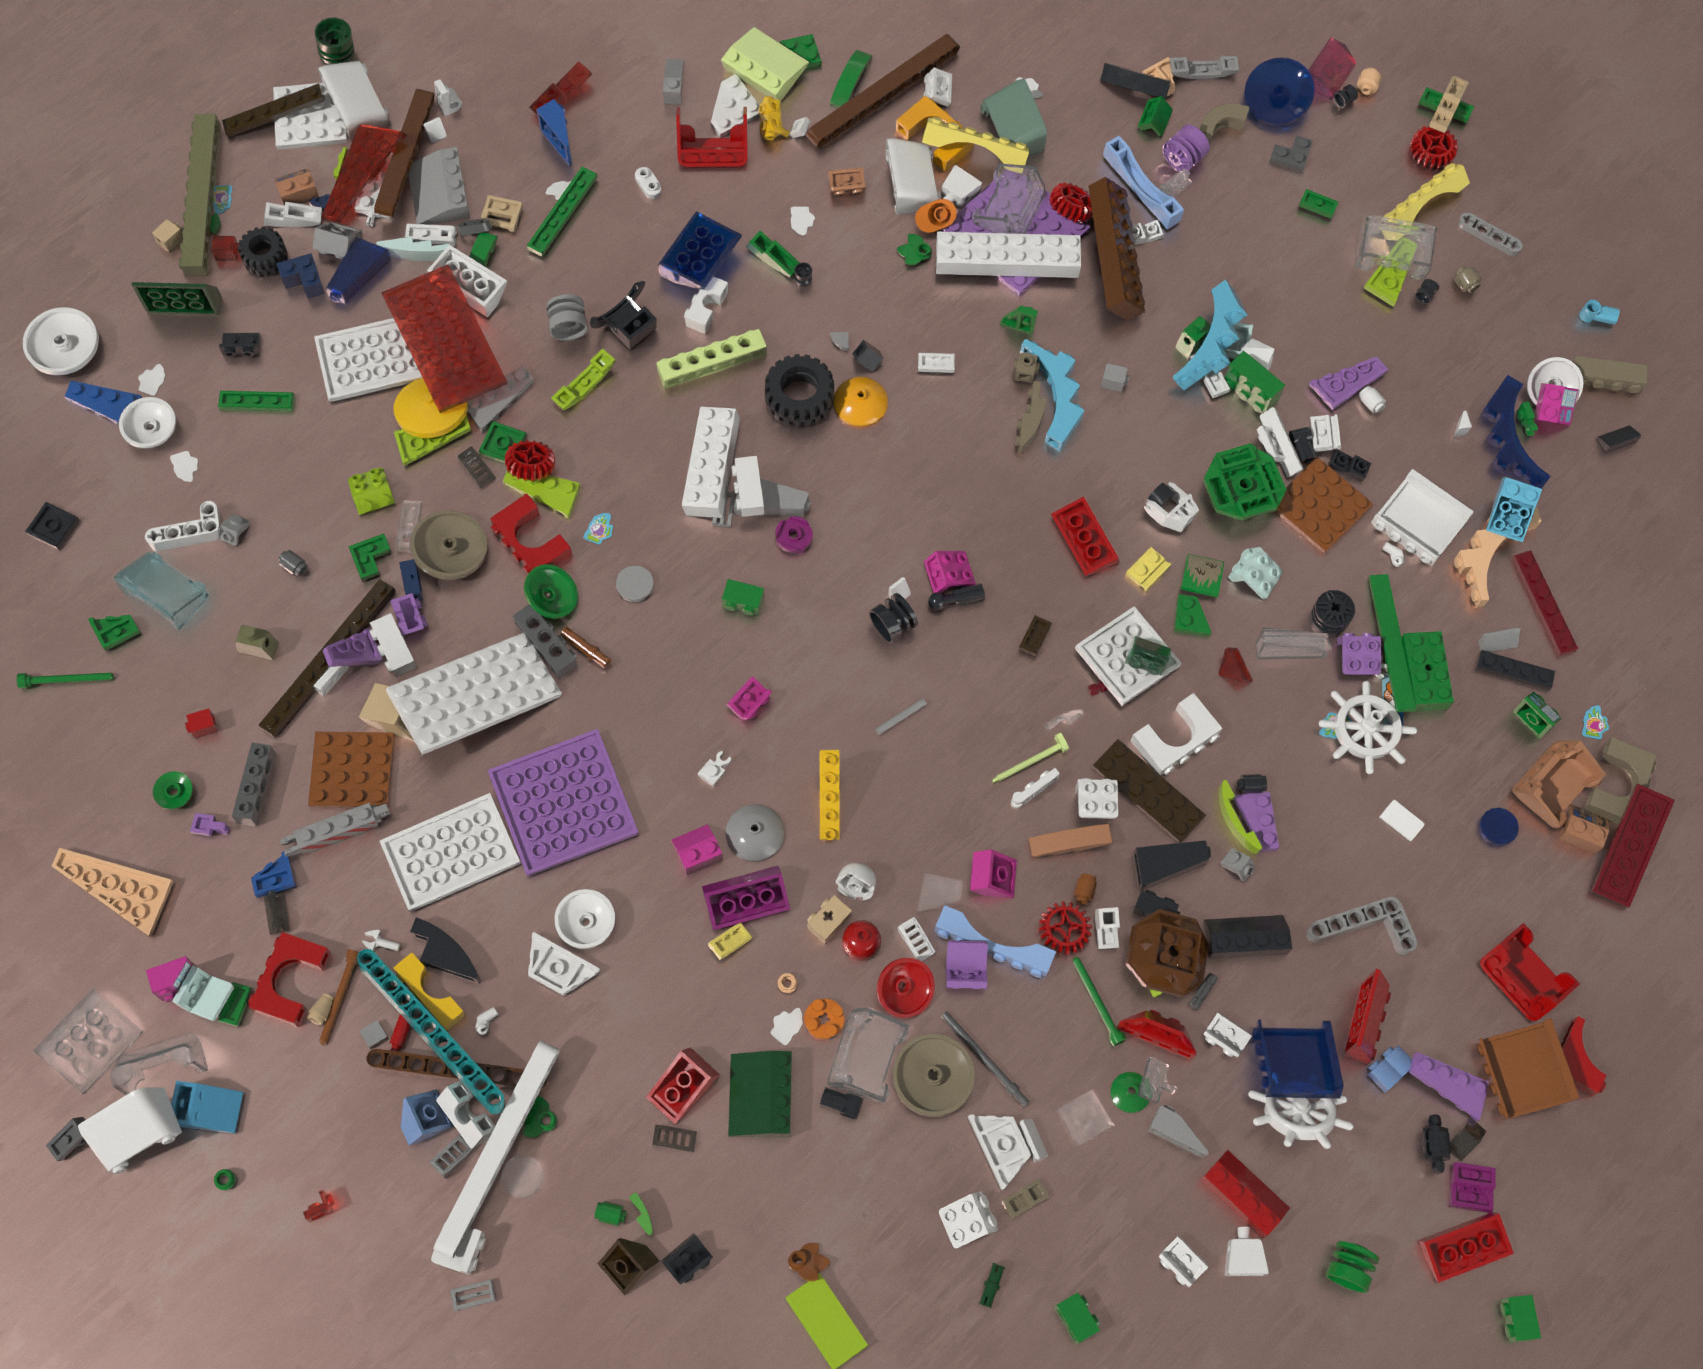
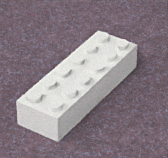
M700 407L682 500V508L686 516L723 517L740 423L739 415L734 408Z

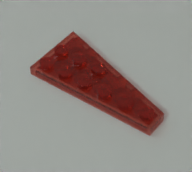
M359 124L322 214L324 221L340 224L352 208L353 201L357 196L360 197L363 194V188L367 183L370 184L386 164V159L390 153H394L397 150L396 146L400 140H404L407 137L405 132Z

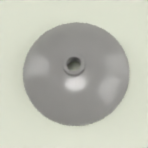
M751 804L738 809L730 817L726 826V840L729 848L736 856L746 861L759 862L769 859L778 852L784 841V825L781 818L774 810L764 805ZM754 826L758 827V830L755 832L751 830Z

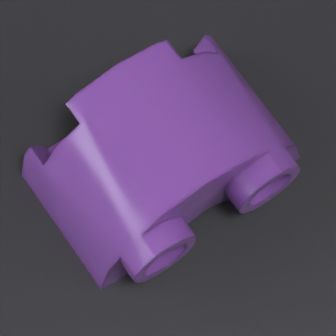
M413 593L390 600L402 636L425 629L424 627L428 626L425 616H421L419 609L422 608L419 598H414Z

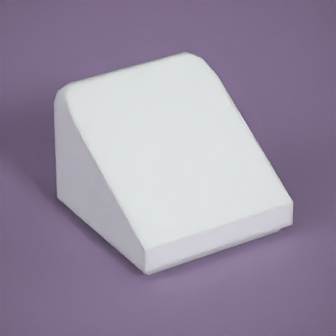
M439 117L423 124L426 135L431 143L447 137Z
M1463 411L1458 420L1454 437L1467 435L1472 427L1466 411Z
M904 577L889 587L888 596L890 598L894 593L900 594L905 599L911 595Z

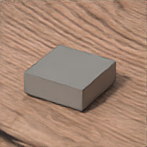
M378 1020L359 1031L370 1049L388 1039Z

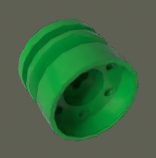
M1337 1241L1335 1247L1339 1251H1334L1333 1256L1340 1262H1330L1325 1276L1332 1282L1347 1289L1368 1293L1372 1278L1365 1272L1373 1273L1376 1271L1374 1265L1379 1263V1256L1361 1245Z

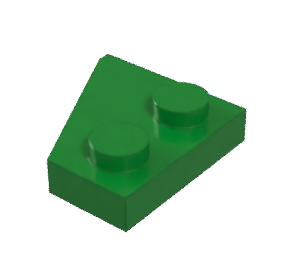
M1021 305L1003 316L1000 325L1033 335L1038 311L1032 307Z
M1178 594L1174 623L1175 632L1210 637L1211 629L1198 597Z
M131 615L107 616L105 619H95L94 617L88 619L105 651L140 633Z

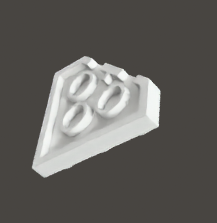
M736 74L721 82L713 111L711 127L720 138L728 135L734 125L743 124V107H747V124L760 117L759 103Z

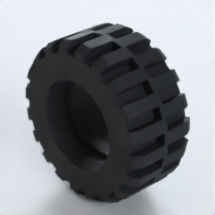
M794 354V357L788 355L784 357L783 361L778 360L775 362V367L771 366L769 374L765 378L766 405L769 406L770 413L775 414V418L778 421L784 420V424L790 425L791 423L794 424V427H800L802 424L805 427L810 426L811 422H814V424L818 423L820 417L825 418L828 411L831 410L834 401V380L831 371L828 370V366L825 363L820 364L818 358L814 357L812 359L810 355L806 354L805 356ZM804 381L813 385L817 391L808 399L794 400L786 396L782 390L791 382Z

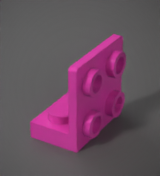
M935 551L924 561L934 593H943L950 586H970L976 584L965 551Z

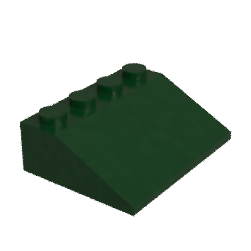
M132 282V287L146 313L219 315L222 296L215 286L188 283Z
M792 1051L731 1054L728 1137L790 1138Z

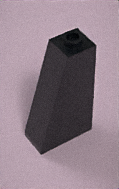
M1206 840L1136 847L1133 855L1139 891L1206 865L1209 858H1211L1210 846H1207Z

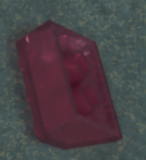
M1330 37L1306 72L1302 86L1332 101L1334 93L1340 90L1356 66V61L1347 46Z

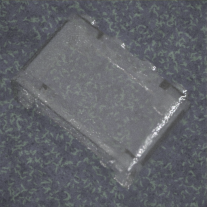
M1368 216L1360 228L1354 267L1362 271H1369L1375 264H1379L1385 268L1396 267L1402 271L1409 270V275L1415 280L1425 279L1431 271L1437 228L1428 224L1381 216Z

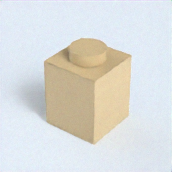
M168 219L152 232L156 242L168 252L183 240L180 225L176 222L172 223Z

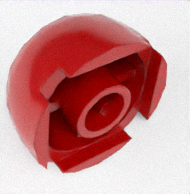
M857 920L851 923L844 930L842 936L844 951L850 958L857 961L870 960L877 955L882 944L878 928L872 922L866 920Z

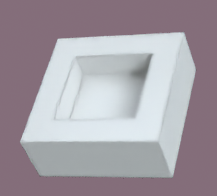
M807 117L795 120L789 135L792 138L804 136L808 131L811 121Z

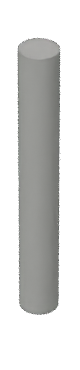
M922 698L875 728L877 734L884 733L926 706V701Z

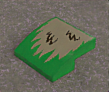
M1187 554L1181 590L1218 597L1224 561Z

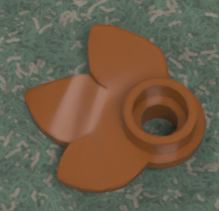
M808 1243L803 1245L800 1250L791 1253L788 1258V1265L790 1269L798 1272L802 1279L817 1281L818 1272L825 1270L830 1265V1260L818 1254V1243Z

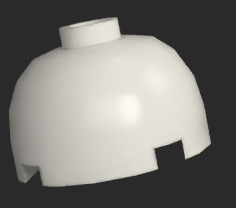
M849 863L842 868L837 876L836 884L839 885L837 889L850 899L856 900V896L863 897L862 900L870 899L876 888L875 873L864 863Z

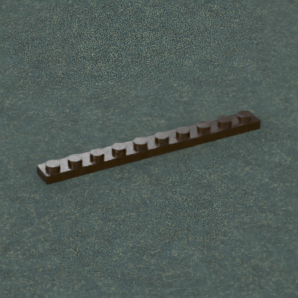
M381 579L376 582L259 723L258 726L274 738L315 690V683L330 668L323 653L324 648L342 639L350 638L356 633H361L395 593L396 590L393 586Z

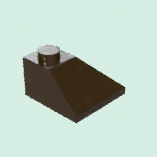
M619 1238L597 1264L625 1296L654 1269L660 1260L647 1245Z

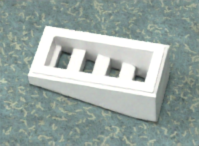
M915 917L898 926L897 931L916 959L924 961L936 953ZM912 926L915 928L908 933L905 931ZM918 933V937L914 938L913 940H910L911 936ZM922 940L924 942L916 948L914 947V944ZM925 947L928 948L927 951L923 952L920 955L918 954V951H920L921 949Z

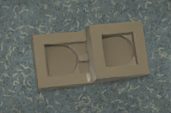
M1037 1179L1003 1199L1001 1203L1012 1220L1050 1196L1040 1179Z

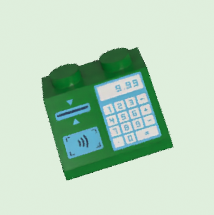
M1534 691L1526 696L1513 710V713L1540 739L1562 719L1558 712L1548 706L1544 698L1537 695Z

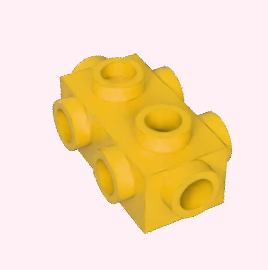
M770 96L764 97L763 102L759 106V116L761 118L759 131L761 137L766 140H774L781 134L787 138L790 131L782 127L780 100Z

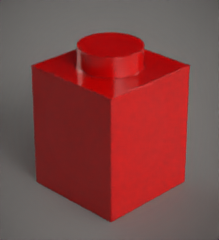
M209 708L186 715L188 721L185 722L186 730L195 739L218 732L214 714Z

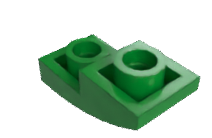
M485 232L479 233L469 257L486 267L490 253L494 252L498 236Z

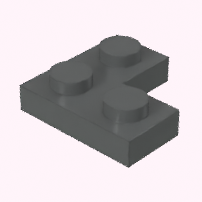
M1296 135L1292 149L1275 144L1269 162L1303 172L1313 140Z

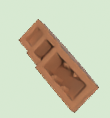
M1103 824L1029 838L1032 857L1038 858L1050 854L1059 855L1071 851L1080 852L1112 844L1113 839L1110 825Z

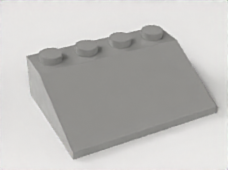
M457 147L437 150L412 163L409 181L417 224L432 225L470 218Z

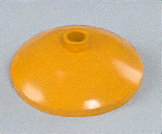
M853 377L839 385L835 391L833 403L836 414L845 423L856 427H866L877 423L885 415L888 407V397L883 386L877 381L868 377Z

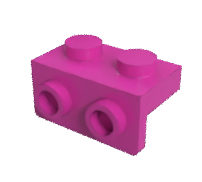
M751 676L726 705L741 720H751L758 713L757 709L759 706H763L769 701V695L772 691L764 688Z

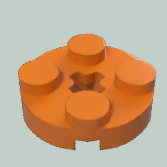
M831 999L814 1000L807 1007L804 1014L806 1029L811 1036L819 1040H828L837 1036L844 1026L842 1007ZM826 1014L830 1021L821 1024V1020L818 1018Z

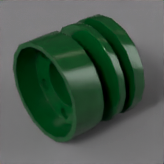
M336 17L326 18L317 24L315 39L318 55L321 60L327 64L349 62L354 55L352 31L349 24L343 19Z

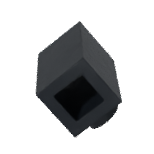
M1142 890L1133 910L1134 914L1144 918L1158 909L1180 914V911H1177L1179 904L1175 903V900L1168 897H1158L1155 892L1150 890Z

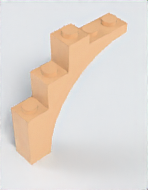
M1537 505L1527 531L1536 529L1541 523ZM1486 529L1477 530L1472 537L1471 545L1473 549L1460 550L1454 559L1456 569L1459 570V574H1467L1466 580L1471 587V598L1475 602L1476 608L1484 607L1489 600L1487 572L1490 560L1497 548L1509 539L1486 531Z

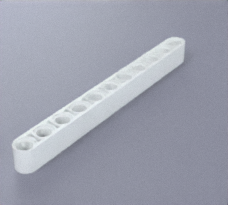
M542 1040L538 1043L434 1245V1250L452 1259L457 1254L553 1067L560 1049Z

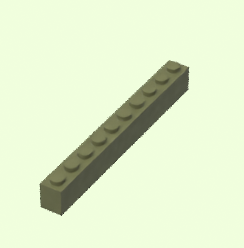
M194 114V121L191 123L193 136L190 137V166L187 167L189 179L186 181L187 196L184 198L186 212H183L185 223L181 230L183 243H180L182 255L179 258V268L183 270L185 276H204L208 272L211 238L210 225L211 216L213 215L220 122L216 114Z

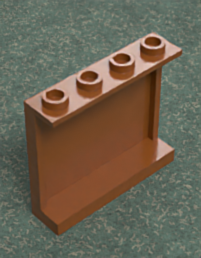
M1552 1018L1543 1020L1544 1022L1479 1039L1481 1044H1478L1477 1047L1480 1056H1485L1487 1064L1483 1065L1487 1076H1492L1494 1083L1490 1084L1493 1095H1498L1500 1103L1497 1104L1500 1115H1505L1506 1120L1580 1100Z

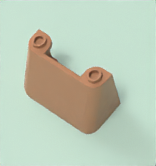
M1560 740L1553 743L1516 783L1512 792L1551 827L1560 828L1567 822L1568 818L1564 810L1585 787L1595 788L1599 786L1607 774L1581 740Z

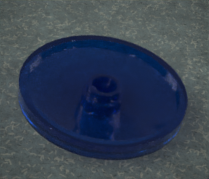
M1290 58L1269 59L1259 64L1246 81V106H1249V112L1264 124L1270 126L1292 124L1301 119L1310 109L1315 93L1314 80L1308 69L1296 60Z

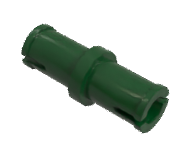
M992 1263L988 1279L983 1284L985 1288L979 1304L992 1308L996 1292L1001 1287L999 1283L1005 1270L1004 1266Z

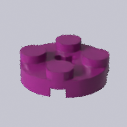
M792 516L790 519H783L776 527L775 537L777 545L782 550L801 554L810 546L813 532L807 520L798 516ZM794 531H796L798 537L791 538V535H789V533H794Z

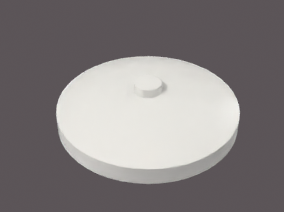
M66 307L54 308L37 316L28 325L23 336V350L29 362L39 371L50 375H66L83 368L94 357L99 344L98 331L92 320L85 313Z

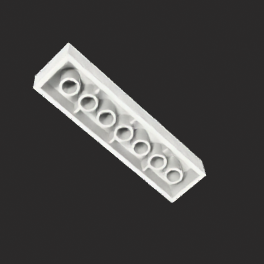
M937 232L936 274L1079 278L1081 269L1080 235Z

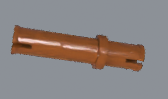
M569 627L562 630L560 634L562 638L587 655L589 660L595 661L604 669L610 665L612 659L602 653L599 647L591 645Z

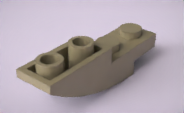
M1034 381L1032 388H1029L1028 399H1031V403L1027 404L1026 413H1023L1022 419H1018L1017 430H1020V436H1016L1015 446L1019 447V454H1022L1032 443L1043 419L1046 399L1039 398L1041 382Z

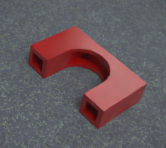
M526 493L490 518L492 523L490 527L496 536L499 534L502 537L503 545L513 551L512 555L518 563L522 562L524 565L523 569L528 575L533 568L539 565L549 564L557 566L573 554L571 547L560 534L536 548H529L518 542L517 534L519 530L540 515L538 506Z
M282 932L280 937H277L274 942L275 949L272 956L270 955L266 960L264 974H261L258 978L256 992L250 996L249 1008L253 1012L299 1027L306 1007L301 1003L278 995L276 990L277 976L286 966L295 963L305 964L323 971L331 952L327 947Z

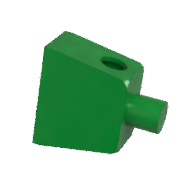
M1198 316L1182 331L1175 348L1189 359L1202 346L1209 333L1211 324L1203 317Z

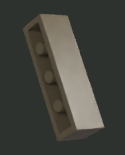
M1575 356L1572 360L1581 371L1583 386L1641 393L1647 385V365Z

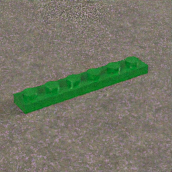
M584 167L579 169L526 245L527 250L541 257L544 256L597 179V173Z

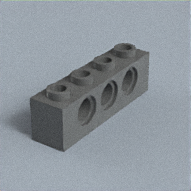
M527 605L512 616L514 624L526 637L528 636L535 650L557 678L560 679L577 667V656L572 649L568 650L565 647L566 642L562 636H557L553 632L555 630L553 625L549 621L545 622L542 615L537 613L530 605ZM533 624H539L537 628H531ZM544 638H551L548 642H542ZM557 651L562 652L560 656H553Z
M251 743L232 813L233 819L239 824L257 826L276 755L271 745Z

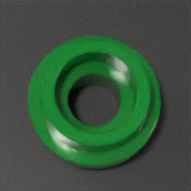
M229 1169L218 1171L214 1177V1184L220 1190H229L236 1181L235 1174ZM228 1176V1182L223 1184V1177Z

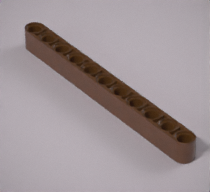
M945 34L814 124L806 132V137L818 149L822 148L926 76L933 68L939 67L958 53L960 45L949 34Z

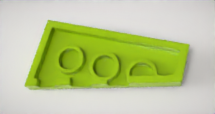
M1403 236L1365 284L1364 289L1394 307L1417 245Z
M466 415L464 420L454 430L438 437L420 438L412 436L402 429L394 431L403 465L406 466L471 431Z
M506 471L503 479L504 485L523 495L527 493L533 500L547 505L550 509L562 513L567 518L570 517L580 488V483L550 475H547V478H541L540 481L536 479L533 482L531 480L525 482L524 479L518 480L517 476L512 477L511 473Z

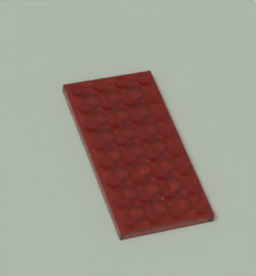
M449 264L381 292L439 413L508 384Z

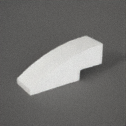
M266 202L264 225L274 227L320 225L322 208L285 202V205Z

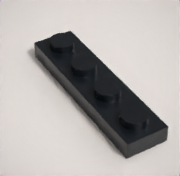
M1483 650L1479 652L1476 670L1549 691L1553 686L1554 670Z

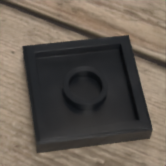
M45 502L25 533L59 550L78 523L79 518Z

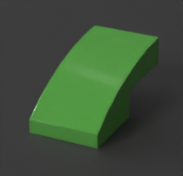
M634 1192L629 1199L641 1212L636 1221L651 1238L654 1233L650 1216L642 1200Z

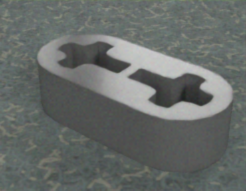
M489 218L462 222L458 225L460 235L464 236L489 231L492 229Z

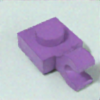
M195 813L190 829L192 834L212 836L213 831L228 834L229 826H226L224 822H216L214 815Z

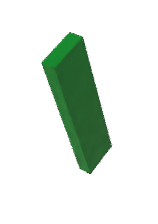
M220 390L218 408L219 410L293 412L295 395L294 392Z

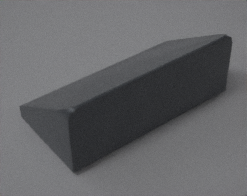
M1628 425L1600 435L1597 439L1605 453L1637 442L1641 438V434Z

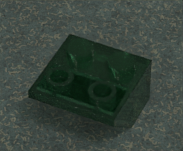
M1134 636L1125 663L1129 664L1132 668H1140L1152 675L1161 676L1169 661L1171 648Z

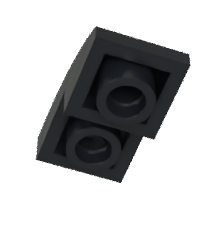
M1335 449L1328 466L1343 474L1364 480L1371 463L1357 455L1351 457Z

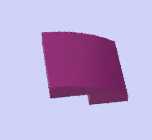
M1454 1162L1451 1176L1450 1207L1492 1213L1494 1211L1493 1190L1496 1188V1168Z

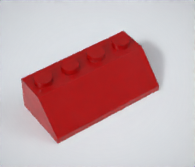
M1228 1149L1200 1179L1262 1239L1272 1232L1290 1209L1284 1201Z

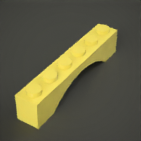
M928 117L922 143L936 147L955 142L978 144L993 152L1003 162L1005 167L1023 172L1029 154V147L1022 142L1013 143L1005 137H1000L999 139L993 137L988 132H983L982 134L976 132V129L971 127L962 128L954 122L945 123L938 117Z
M1454 163L1447 165L1442 172L1434 175L1432 180L1423 184L1417 192L1410 194L1408 199L1399 203L1393 211L1385 214L1384 218L1378 222L1385 240L1398 241L1410 231L1419 210L1431 198L1444 192L1458 193L1470 184L1464 166Z

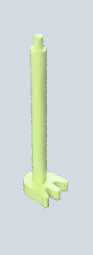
M1062 733L1054 735V739L1057 742L1056 745L998 774L996 778L992 779L993 783L1000 782L1059 750L1063 753L1068 751L1069 746Z

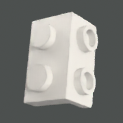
M1217 1012L1203 1034L1209 1043L1214 1046L1218 1044L1224 1048L1222 1051L1230 1057L1236 1056L1237 1058L1252 1037L1251 1033L1220 1012Z
M1180 1235L1159 1255L1162 1265L1168 1270L1171 1269L1176 1274V1279L1182 1285L1186 1284L1188 1287L1209 1267Z

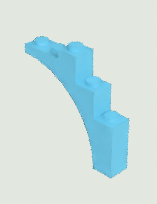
M1226 279L1211 290L1214 298V316L1209 333L1194 357L1172 376L1174 381L1183 390H1186L1212 370L1218 373L1231 363L1225 349L1239 340L1233 325L1248 314L1235 289Z
M1025 339L1021 345L1020 353L1028 352L1037 355L1036 362L1040 363L1039 369L1047 379L1054 398V419L1046 434L1045 443L1061 451L1083 419L1085 411L1080 405L1072 403L1080 388V385L1074 379L1068 378L1074 369L1076 360L1071 355L1061 351L1055 356L1051 351L1039 347L1037 343Z

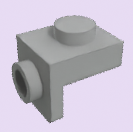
M232 514L220 525V540L236 546L239 535L249 527V520Z
M1233 848L1221 861L1222 867L1238 874L1243 882L1255 870L1251 857Z

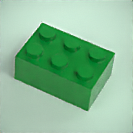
M1245 351L1229 364L1224 378L1231 390L1235 391L1242 400L1247 401L1255 411L1261 414L1278 403L1285 387L1283 382Z

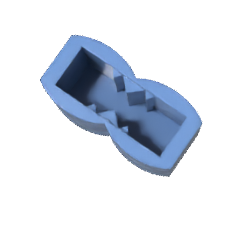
M1399 1045L1394 1049L1389 1047L1382 1054L1385 1058L1381 1062L1376 1060L1369 1067L1371 1071L1367 1075L1384 1093L1392 1088L1410 1070L1412 1059Z

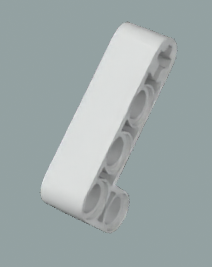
M205 501L200 506L201 519L151 528L145 533V539L154 551L216 541L220 539L222 516L214 502Z

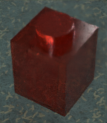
M213 236L211 252L216 261H237L239 243L235 236Z

